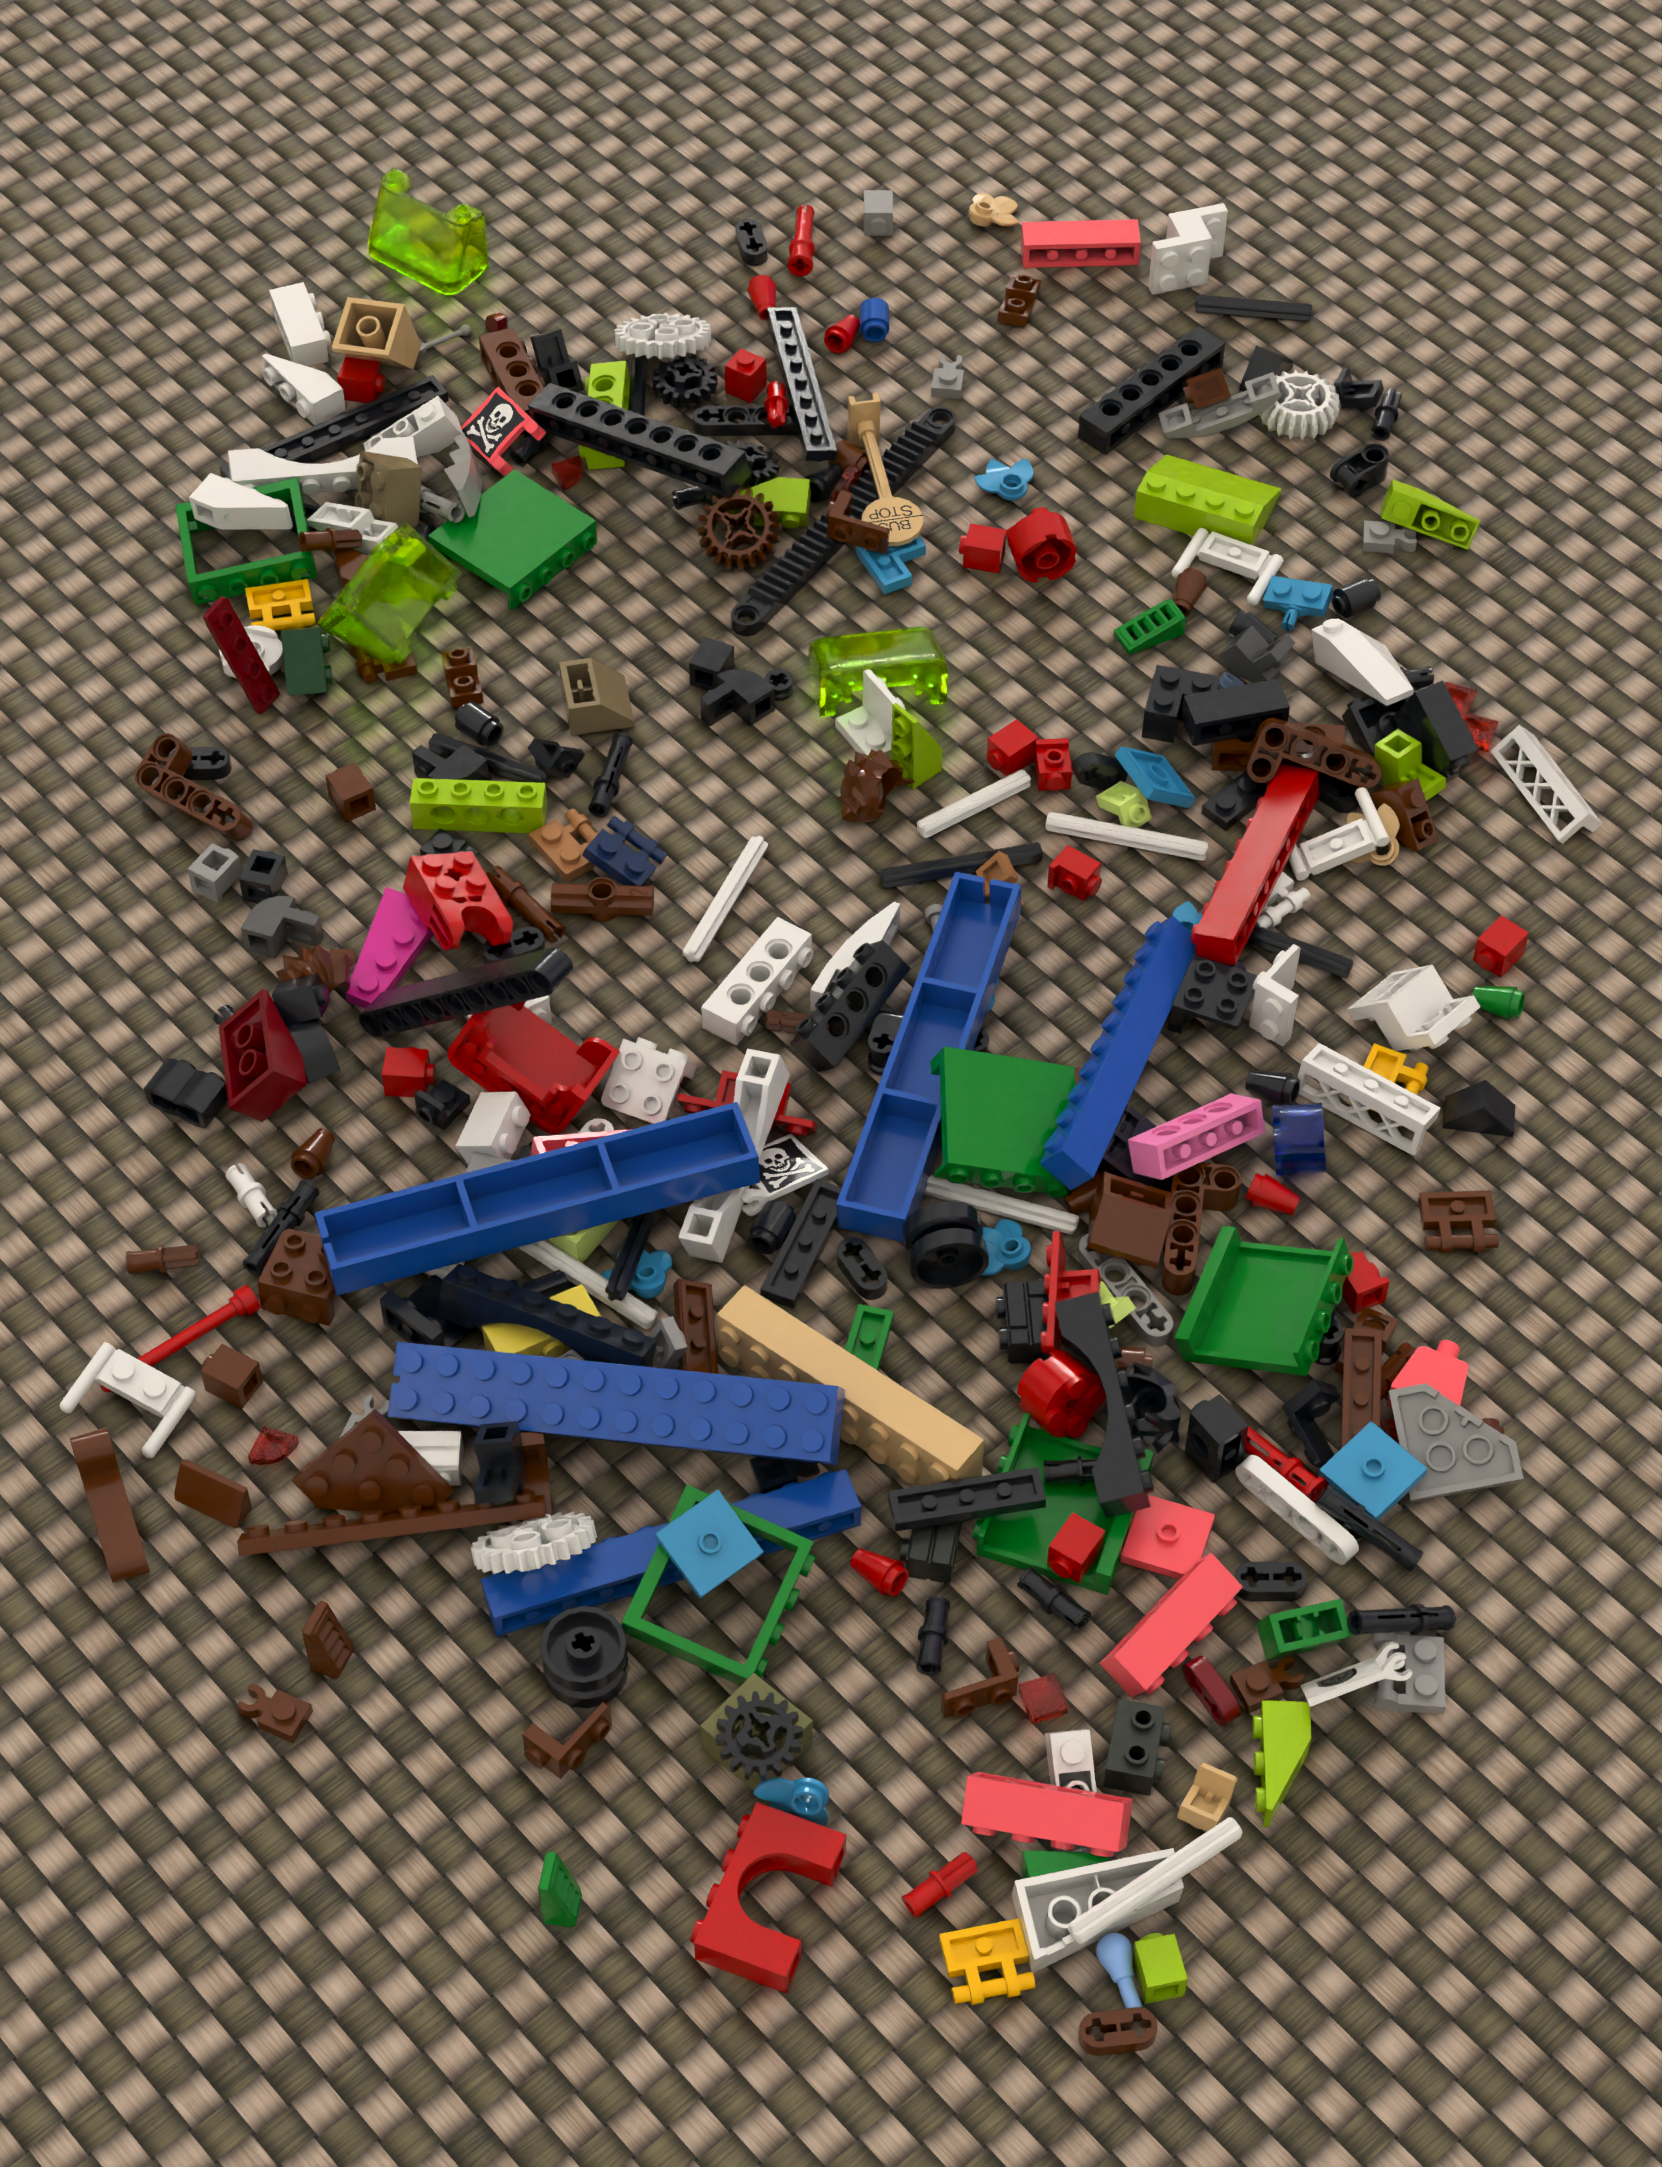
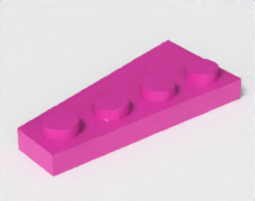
M389 887L385 888L351 976L350 988L345 992L348 1002L366 1009L380 993L394 989L434 935L432 930L427 931L406 894Z

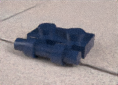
M613 816L608 822L607 827L616 834L613 836L602 829L585 848L582 856L622 885L644 886L657 868L648 860L652 858L661 865L668 854L658 847L659 843L654 839L650 838L648 840L635 831L633 824L628 821L623 822L616 816ZM627 840L641 851L636 853L626 846L624 842Z

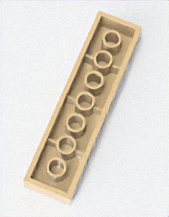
M744 1285L718 1312V1355L727 1365L738 1367L754 1378L834 1385L845 1389L840 1438L844 1442L851 1445L855 1444L866 1451L875 1462L886 1464L895 1470L905 1482L923 1486L982 1476L983 1438Z

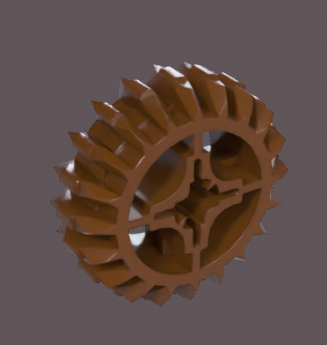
M738 488L735 491V495H732L730 498L723 496L722 500L713 495L712 502L714 507L705 504L703 509L707 515H700L698 518L699 523L703 525L697 528L698 535L702 536L699 543L701 547L707 548L705 551L708 558L715 556L714 562L717 566L726 560L725 566L729 571L733 568L734 563L738 565V569L741 572L744 571L745 563H749L751 569H755L756 559L766 563L767 557L764 552L769 554L775 553L776 550L772 544L780 543V536L776 533L782 530L781 523L776 522L780 518L778 511H772L774 507L772 501L764 502L765 498L762 493L757 494L753 498V490L750 488L746 490L745 495H741V490ZM743 508L738 514L728 513L731 510ZM756 513L765 523L762 537L757 535L756 530L752 528ZM717 522L721 523L723 529L727 531L723 545L714 537ZM742 526L745 527L744 532L742 530H738L737 533L734 532V527L738 529ZM748 544L752 546L745 550H735L739 545Z

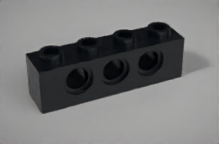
M884 940L861 945L853 954L855 960L852 964L844 968L835 977L834 982L836 984L832 990L817 1000L815 1004L817 1009L812 1016L807 1017L797 1026L796 1032L798 1034L790 1044L817 1072L836 1068L911 969ZM865 974L869 978V984L866 981ZM847 998L850 1002V1009L848 1008L846 1003ZM827 1023L831 1026V1034L827 1029Z

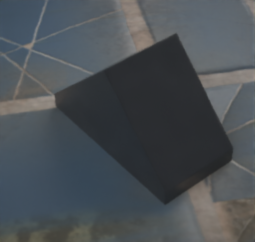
M1256 345L1239 390L1247 391L1246 381L1274 372V375L1281 376L1283 371L1288 373L1294 361Z
M1483 1080L1445 1096L1442 1128L1513 1137L1516 1105L1488 1081Z

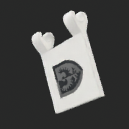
M1387 1642L1373 1658L1300 1686L1311 1707L1382 1679L1405 1681L1412 1676V1670L1408 1669L1402 1673L1395 1670L1404 1666V1659L1407 1658L1406 1655L1397 1652L1387 1659V1654L1390 1650L1399 1648L1397 1642Z

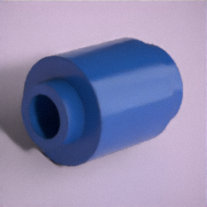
M869 298L860 305V332L867 341L880 342L885 339L890 329L889 306L886 301L880 298Z

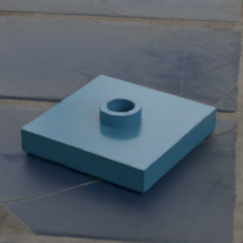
M1120 747L1115 753L1117 760L1147 800L1190 808L1196 801L1194 795L1165 756L1127 747Z
M1372 1421L1319 1469V1476L1325 1478L1334 1489L1355 1505L1361 1503L1365 1506L1364 1511L1378 1521L1427 1475V1468Z
M719 1490L713 1492L654 1535L699 1599L764 1553Z

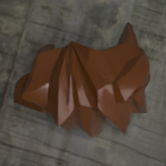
M871 749L869 755L856 751L854 762L849 759L845 766V778L840 788L841 796L837 797L842 803V820L870 824L884 813L886 796L894 788L915 783V781L902 777L904 773L903 768L900 767L896 760L888 759L881 749L878 751Z
M320 945L313 949L301 946L298 957L283 955L284 969L276 971L280 982L318 973L321 984L327 986L329 994L337 986H341L347 992L350 988L349 967H352L355 962L354 949L328 950Z

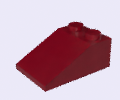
M262 989L219 1026L229 1109L261 1122L307 1085L303 1056L269 992Z

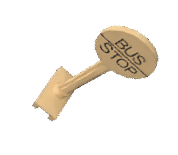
M872 393V400L856 402L854 396H849L847 441L859 448H865L879 497L878 500H875L865 508L862 514V521L889 528L888 546L908 544L920 535L923 529V514L911 501L893 497L878 448L881 403L879 394Z

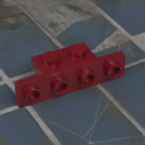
M220 597L203 615V619L256 713L263 714L279 697L280 692L228 598Z

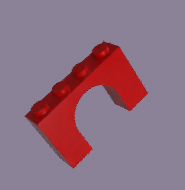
M756 1802L751 1815L744 1814L737 1832V1837H740V1840L735 1850L730 1848L726 1853L722 1865V1872H725L720 1885L714 1883L711 1887L706 1901V1907H709V1910L704 1920L698 1919L696 1921L690 1942L694 1943L695 1960L787 1993L802 1958L801 1940L763 1927L752 1921L745 1914L739 1903L741 1894L745 1887L757 1876L778 1870L789 1871L832 1887L846 1854V1834Z

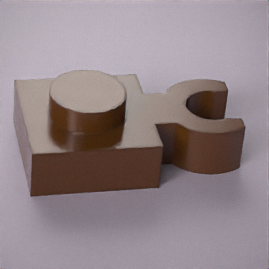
M1293 1656L1282 1658L1278 1662L1277 1667L1270 1669L1265 1660L1231 1674L1230 1684L1247 1714L1260 1709L1262 1700H1282L1284 1694L1282 1688L1295 1690L1301 1687L1300 1685L1303 1684L1305 1678L1303 1673H1299L1296 1676H1289L1285 1673L1286 1670L1294 1667L1295 1659Z
M250 1684L248 1687L249 1696L258 1700L251 1705L239 1701L237 1704L239 1713L250 1719L260 1717L257 1721L259 1729L294 1743L313 1712L312 1705L278 1689L273 1697L269 1698L260 1686Z

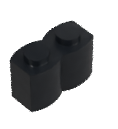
M167 1058L144 1087L150 1105L170 1115L178 1116L184 1121L200 1128H207L228 1101L226 1083L221 1076L214 1072L197 1071L190 1062L183 1059Z

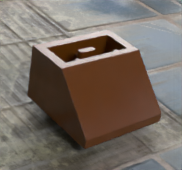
M1104 1172L1090 1203L1087 1248L1094 1249L1101 1254H1110L1130 1260L1137 1265L1156 1268L1172 1215V1193Z

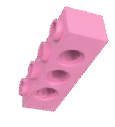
M1231 1093L1128 1139L1133 1173L1163 1180L1264 1134L1265 1126L1261 1100Z

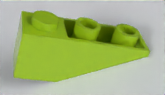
M778 477L750 488L753 490V498L757 494L762 493L765 498L764 502L772 501L774 506L772 511H778L780 517L776 522L781 523L786 528L807 527L811 497L810 479ZM746 490L741 491V495H745ZM743 508L734 509L729 511L728 513L738 514L743 510ZM756 513L753 524L765 526L763 519Z
M1392 479L1380 507L1381 518L1467 550L1480 524V520L1435 496Z
M894 703L892 705L891 759L896 760L900 767L903 768L904 773L902 777L915 781V783L906 784L913 790L942 771L943 749L918 720L899 704Z
M1262 1700L1259 1715H1253L1252 1738L1259 1739L1260 1751H1254L1253 1771L1254 1775H1261V1788H1255V1812H1262L1263 1827L1270 1826L1308 1755L1311 1742V1718L1308 1702Z

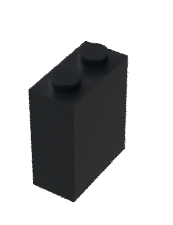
M1443 680L1415 691L1394 715L1400 730L1422 743V764L1444 776L1446 782L1459 776L1458 770L1468 766L1471 763L1470 758L1479 750Z

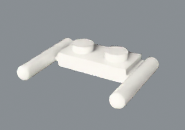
M1199 528L1171 573L1177 579V576L1184 569L1189 568L1194 558L1199 556L1200 561L1257 580L1246 599L1249 605L1255 606L1268 588L1271 577L1276 575L1284 560L1278 554L1271 556L1269 555L1270 551L1213 531L1209 534L1206 529Z
M1360 787L1355 791L1356 799L1366 820L1358 819L1301 843L1300 848L1295 844L1288 860L1297 880H1305L1311 873L1313 876L1374 851L1376 846L1383 847L1390 842L1389 836L1366 788Z
M103 1342L61 1401L60 1409L65 1413L73 1412L95 1380L98 1381L100 1385L160 1418L163 1417L141 1450L146 1458H154L196 1398L197 1393L124 1351L116 1350L111 1344Z

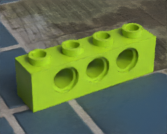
M616 361L591 364L590 377L585 378L587 395L628 410L631 377L627 362ZM579 445L580 457L586 459L589 470L625 466L624 460Z
M413 778L410 796L413 829L439 830L441 828L451 831L531 833L546 825L548 810L545 783Z

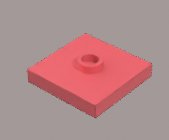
M1148 1495L1151 1507L1135 1512L1121 1553L1120 1562L1179 1580L1197 1560L1203 1557L1215 1514Z

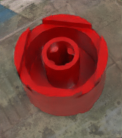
M1045 507L1035 508L1030 515L1022 518L1006 532L1008 545L1020 576L1027 581L1039 582L1038 578L1047 576L1049 581L1058 579L1069 572L1076 562L1077 547L1066 519L1058 513L1048 511Z
M1054 1350L1049 1352L1053 1355L1045 1361L1038 1358L1023 1374L1017 1389V1394L1021 1396V1403H1018L1021 1411L1030 1414V1418L1054 1437L1070 1435L1072 1438H1077L1086 1431L1087 1422L1095 1414L1098 1406L1106 1400V1393L1097 1375L1068 1352Z

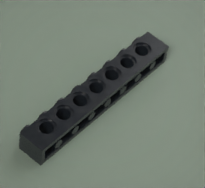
M548 383L527 405L531 418L548 434L730 498L751 475L746 453L737 447L717 442L714 439L674 427L663 421L654 420L614 404L571 391L565 387Z

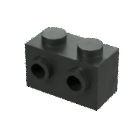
M1118 1699L1103 1787L1150 1796L1153 1781L1161 1783L1165 1759L1157 1758L1159 1746L1167 1747L1171 1726L1170 1723L1163 1722L1165 1707Z

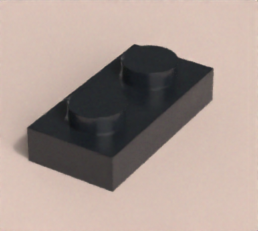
M1245 771L1202 805L1201 814L1224 831H1227L1257 807L1259 798L1264 797L1267 791V785L1255 782Z

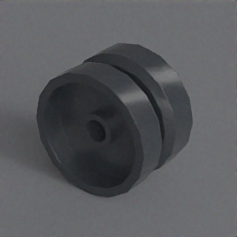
M954 1201L933 1203L912 1213L903 1224V1238L905 1248L908 1251L910 1273L918 1284L937 1289L958 1287L982 1275L989 1265V1254L986 1241L983 1239L980 1214L974 1207L966 1203Z
M588 1606L567 1609L552 1618L543 1631L540 1644L543 1673L550 1692L557 1700L570 1707L585 1709L597 1707L603 1701L607 1703L615 1698L626 1684L629 1671L627 1641L621 1624L612 1614L600 1608Z

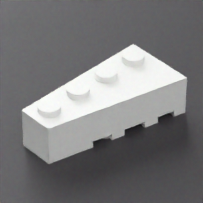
M1174 1848L1016 1880L1012 1891V1899L1017 1918L1020 1919L1029 1953L1028 1964L1030 1972L1034 1973L1098 1942L1107 1933L1118 1932L1179 1902L1184 1888L1182 1878L1083 1944H1078L1068 1929L1070 1922L1174 1854Z

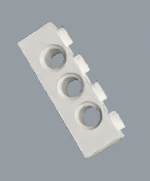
M777 917L702 1005V1028L736 1046L745 1035L749 1036L754 1031L757 1021L763 1013H767L768 1010L773 1008L778 995L783 990L790 988L798 971L802 967L806 968L811 962L814 954L812 934Z

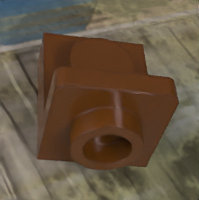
M1221 367L1196 377L1187 378L1188 386L1183 387L1188 404L1194 403L1196 410L1231 397Z

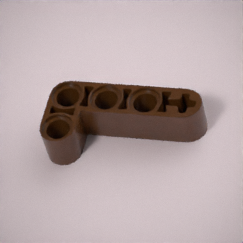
M1273 717L1264 720L1260 724L1245 759L1248 775L1258 783H1265L1273 779L1283 757L1366 789L1377 785L1382 774L1378 762L1372 755ZM1279 728L1282 730L1283 733L1280 740L1268 742L1265 739V734L1269 729ZM1301 740H1309L1313 743L1311 751L1307 754H1299L1295 751L1296 745ZM1332 752L1343 754L1342 762L1336 766H1330L1326 763V758ZM1353 757L1354 765L1359 768L1365 769L1368 764L1372 773H1365L1361 777L1358 769L1350 766L1351 758ZM1264 758L1270 764L1264 772H1256L1252 769L1254 761Z
M165 733L158 736L136 771L135 781L137 785L154 799L232 840L240 841L247 838L253 829L251 817L234 803L184 778L183 775L192 761L190 748L173 734ZM176 748V750H175V752L173 753V755L170 756V757H168L169 754H170V752H171L173 749ZM159 776L158 781L152 785L154 779ZM183 790H185V792H184V794L182 795V797H180L179 799H177V798H178V795L180 794V792L183 791ZM211 803L210 808L203 813L204 808ZM226 816H228L229 818L233 819L234 822H233V823H231V822H226V821H225Z
M1200 1162L1173 1175L1171 1186L1172 1215L1166 1234L1161 1278L1162 1286L1169 1294L1181 1296L1189 1293L1193 1288L1202 1209L1223 1212L1232 1210L1237 1205L1241 1175L1234 1167ZM1176 1265L1183 1266L1182 1271L1176 1270Z
M107 1427L69 1438L112 1583L150 1572Z

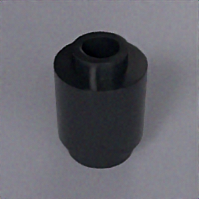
M1360 578L1335 589L1332 606L1336 613L1341 614L1343 617H1352L1375 606L1376 602L1381 598L1380 588L1372 578Z
M475 702L462 705L455 714L456 729L479 745L493 746L503 734L504 728L499 718Z
M781 1200L768 1201L749 1230L750 1236L748 1240L750 1245L755 1250L768 1255L780 1249L797 1218L793 1208Z

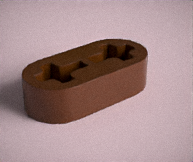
M1140 2007L1094 2012L1082 2019L1079 2026L1078 2041L1085 2052L1096 2056L1142 2051L1148 2049L1156 2039L1157 2020L1149 2010ZM1138 2021L1142 2028H1147L1145 2029L1144 2036L1138 2037L1135 2030H1130L1132 2029L1133 2022ZM1098 2026L1100 2032L1105 2033L1103 2041L1097 2042L1094 2035H1089L1091 2034L1092 2027Z

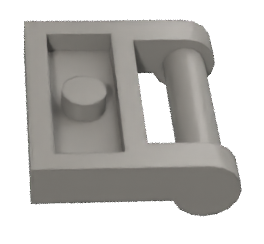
M1395 1632L1374 1633L1373 1646L1377 1649V1652L1385 1643L1397 1642L1399 1648L1390 1650L1387 1654V1659L1393 1652H1403L1407 1657L1404 1659L1403 1672L1411 1669L1413 1673L1408 1680L1404 1681V1694L1394 1691L1393 1680L1382 1679L1378 1681V1691L1374 1693V1706L1385 1711L1444 1714L1446 1708L1444 1637L1401 1635Z

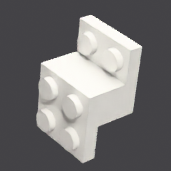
M1224 203L1168 214L1166 239L1152 242L1148 286L1152 295L1207 284L1210 259L1223 256L1228 213Z
M1427 965L1391 973L1347 1010L1354 1021L1367 1018L1369 1021L1375 1020L1393 1050L1402 1051L1409 1049L1410 1052H1415L1422 1047L1429 1046L1431 1049H1434L1444 1044L1449 1039L1447 1035L1452 1030L1460 1029L1472 1020L1470 1016L1480 1008V1005L1474 995L1453 999L1434 966Z

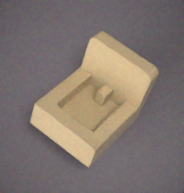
M1201 1763L1194 1783L1180 1805L1177 1818L1197 1829L1209 1831L1218 1825L1229 1808L1238 1780L1237 1777L1206 1763Z

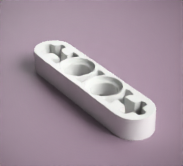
M1249 1455L1236 1467V1475L1239 1481L1251 1493L1335 1563L1344 1565L1359 1551L1357 1541L1343 1526L1320 1507L1316 1506L1313 1501L1261 1458Z

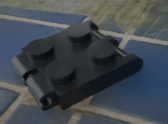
M1126 1105L1099 1166L1110 1174L1168 1192L1171 1190L1173 1175L1160 1180L1133 1173L1128 1139L1157 1126L1132 1107Z

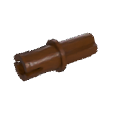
M326 528L325 531H302L299 533L298 538L299 547L302 552L326 550L328 553H333L336 549L359 548L362 543V534L357 529L334 531L333 528Z
M162 1244L158 1246V1249L127 1251L126 1265L129 1274L160 1270L163 1274L167 1273V1269L198 1266L201 1254L199 1247L195 1244L167 1248Z

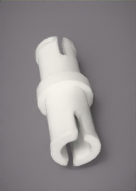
M238 1164V1168L242 1172L241 1174L235 1165L231 1166L225 1176L237 1192L239 1203L242 1207L248 1208L259 1227H266V1223L262 1219L263 1217L267 1224L270 1225L278 1212L266 1198L265 1188L262 1184L255 1182L246 1165Z

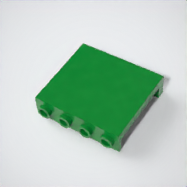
M514 469L481 494V499L474 516L469 518L465 512L463 519L457 523L448 520L429 534L428 539L433 560L440 564L446 558H452L507 594L508 608L513 610L522 602L527 601L543 585H547L562 570L570 567L586 551H590L597 543L596 520Z
M944 1046L930 1061L931 1074L940 1075L943 1164L934 1172V1177L947 1179L951 1183H978L985 1188H1012L1019 1193H1029L1032 1191L1047 1193L1049 1197L1060 1198L1069 1194L1071 1191L1045 1169L1040 1162L1046 1151L1044 1145L1049 1137L1054 1134L1058 1126L1056 1120L1066 1109L1069 1103L1067 1099L1068 1094L1075 1087V1068L1073 1066Z
M1222 1226L1175 1335V1341L1183 1360L1307 1376L1312 1362H1315L1319 1356V1344L1323 1334L1329 1331L1331 1314L1335 1304H1339L1341 1301L1342 1287L1345 1279L1351 1275L1353 1270V1256L1349 1254L1344 1238H1338L1334 1251L1241 1242L1236 1227Z
M1024 1413L1020 1426L1014 1424L1008 1439V1446L1011 1447L1008 1456H1001L996 1474L1038 1467L1046 1497V1507L978 1518L972 1536L973 1539L978 1540L977 1555L1024 1570L1033 1567L1040 1575L1108 1595L1136 1511L1106 1518L1099 1504L1094 1480L1083 1481V1486H1079V1483L1045 1485L1044 1460L1078 1459L1077 1456L1080 1455L1082 1460L1097 1459L1102 1448L1066 1437H1054L1046 1431L1030 1427V1414ZM1145 1449L1146 1458L1140 1459L1142 1470L1148 1469L1151 1474L1154 1451ZM1072 1512L1106 1531L1103 1551L1080 1583L1070 1578L1058 1576L1047 1565L1048 1547Z

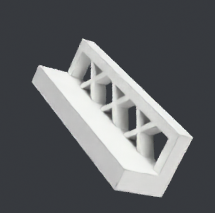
M1518 725L1490 751L1550 831L1562 844L1582 826L1594 832L1603 824L1535 735L1522 726ZM1516 742L1520 747L1518 761H1508L1503 753ZM1525 767H1536L1535 783H1524ZM1542 789H1552L1554 791L1552 805L1540 804ZM1559 812H1570L1575 819L1561 831L1557 826Z
M1320 1043L1302 1060L1297 1076L1300 1080V1095L1412 1156L1419 1152L1426 1130L1438 1118L1441 1109ZM1308 1075L1317 1079L1323 1090L1318 1091L1307 1085ZM1343 1093L1348 1096L1353 1106L1348 1107L1342 1104L1336 1094ZM1372 1109L1378 1112L1383 1122L1377 1123L1373 1121L1367 1110ZM1404 1126L1415 1132L1413 1140L1411 1141L1403 1137L1397 1127Z

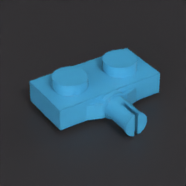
M1272 576L1263 598L1264 608L1280 610L1285 613L1281 628L1285 631L1287 629L1293 631L1299 616L1313 615L1325 617L1334 593L1333 586L1324 583Z

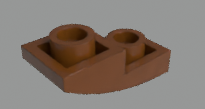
M1012 275L1006 287L1005 299L998 311L997 322L1026 327L1036 303L1041 280L1033 279L1029 275Z
M455 648L448 652H442V663L452 708L461 707L470 702L484 703L473 648Z

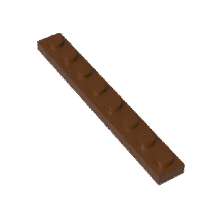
M524 1491V1493L516 1494L514 1501H508L500 1505L490 1503L476 1504L475 1499L474 1504L460 1505L458 1500H450L437 1503V1508L422 1510L420 1505H411L399 1508V1513L384 1515L383 1510H372L361 1513V1518L346 1520L345 1515H333L323 1518V1523L308 1525L307 1520H294L284 1523V1528L269 1530V1525H255L246 1528V1533H241L237 1540L239 1556L541 1518L545 1517L546 1514L545 1495L536 1496L535 1491Z

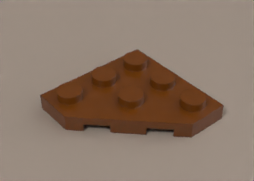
M376 1409L300 1470L292 1480L318 1508L359 1512L383 1510V1514L399 1513V1508L411 1505H420L422 1510L434 1509L437 1507V1503L443 1502L451 1496L454 1489Z

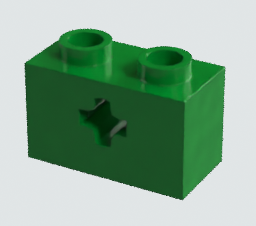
M1341 1598L1271 1614L1256 1623L1266 1661L1338 1645L1352 1637L1348 1629L1347 1616Z

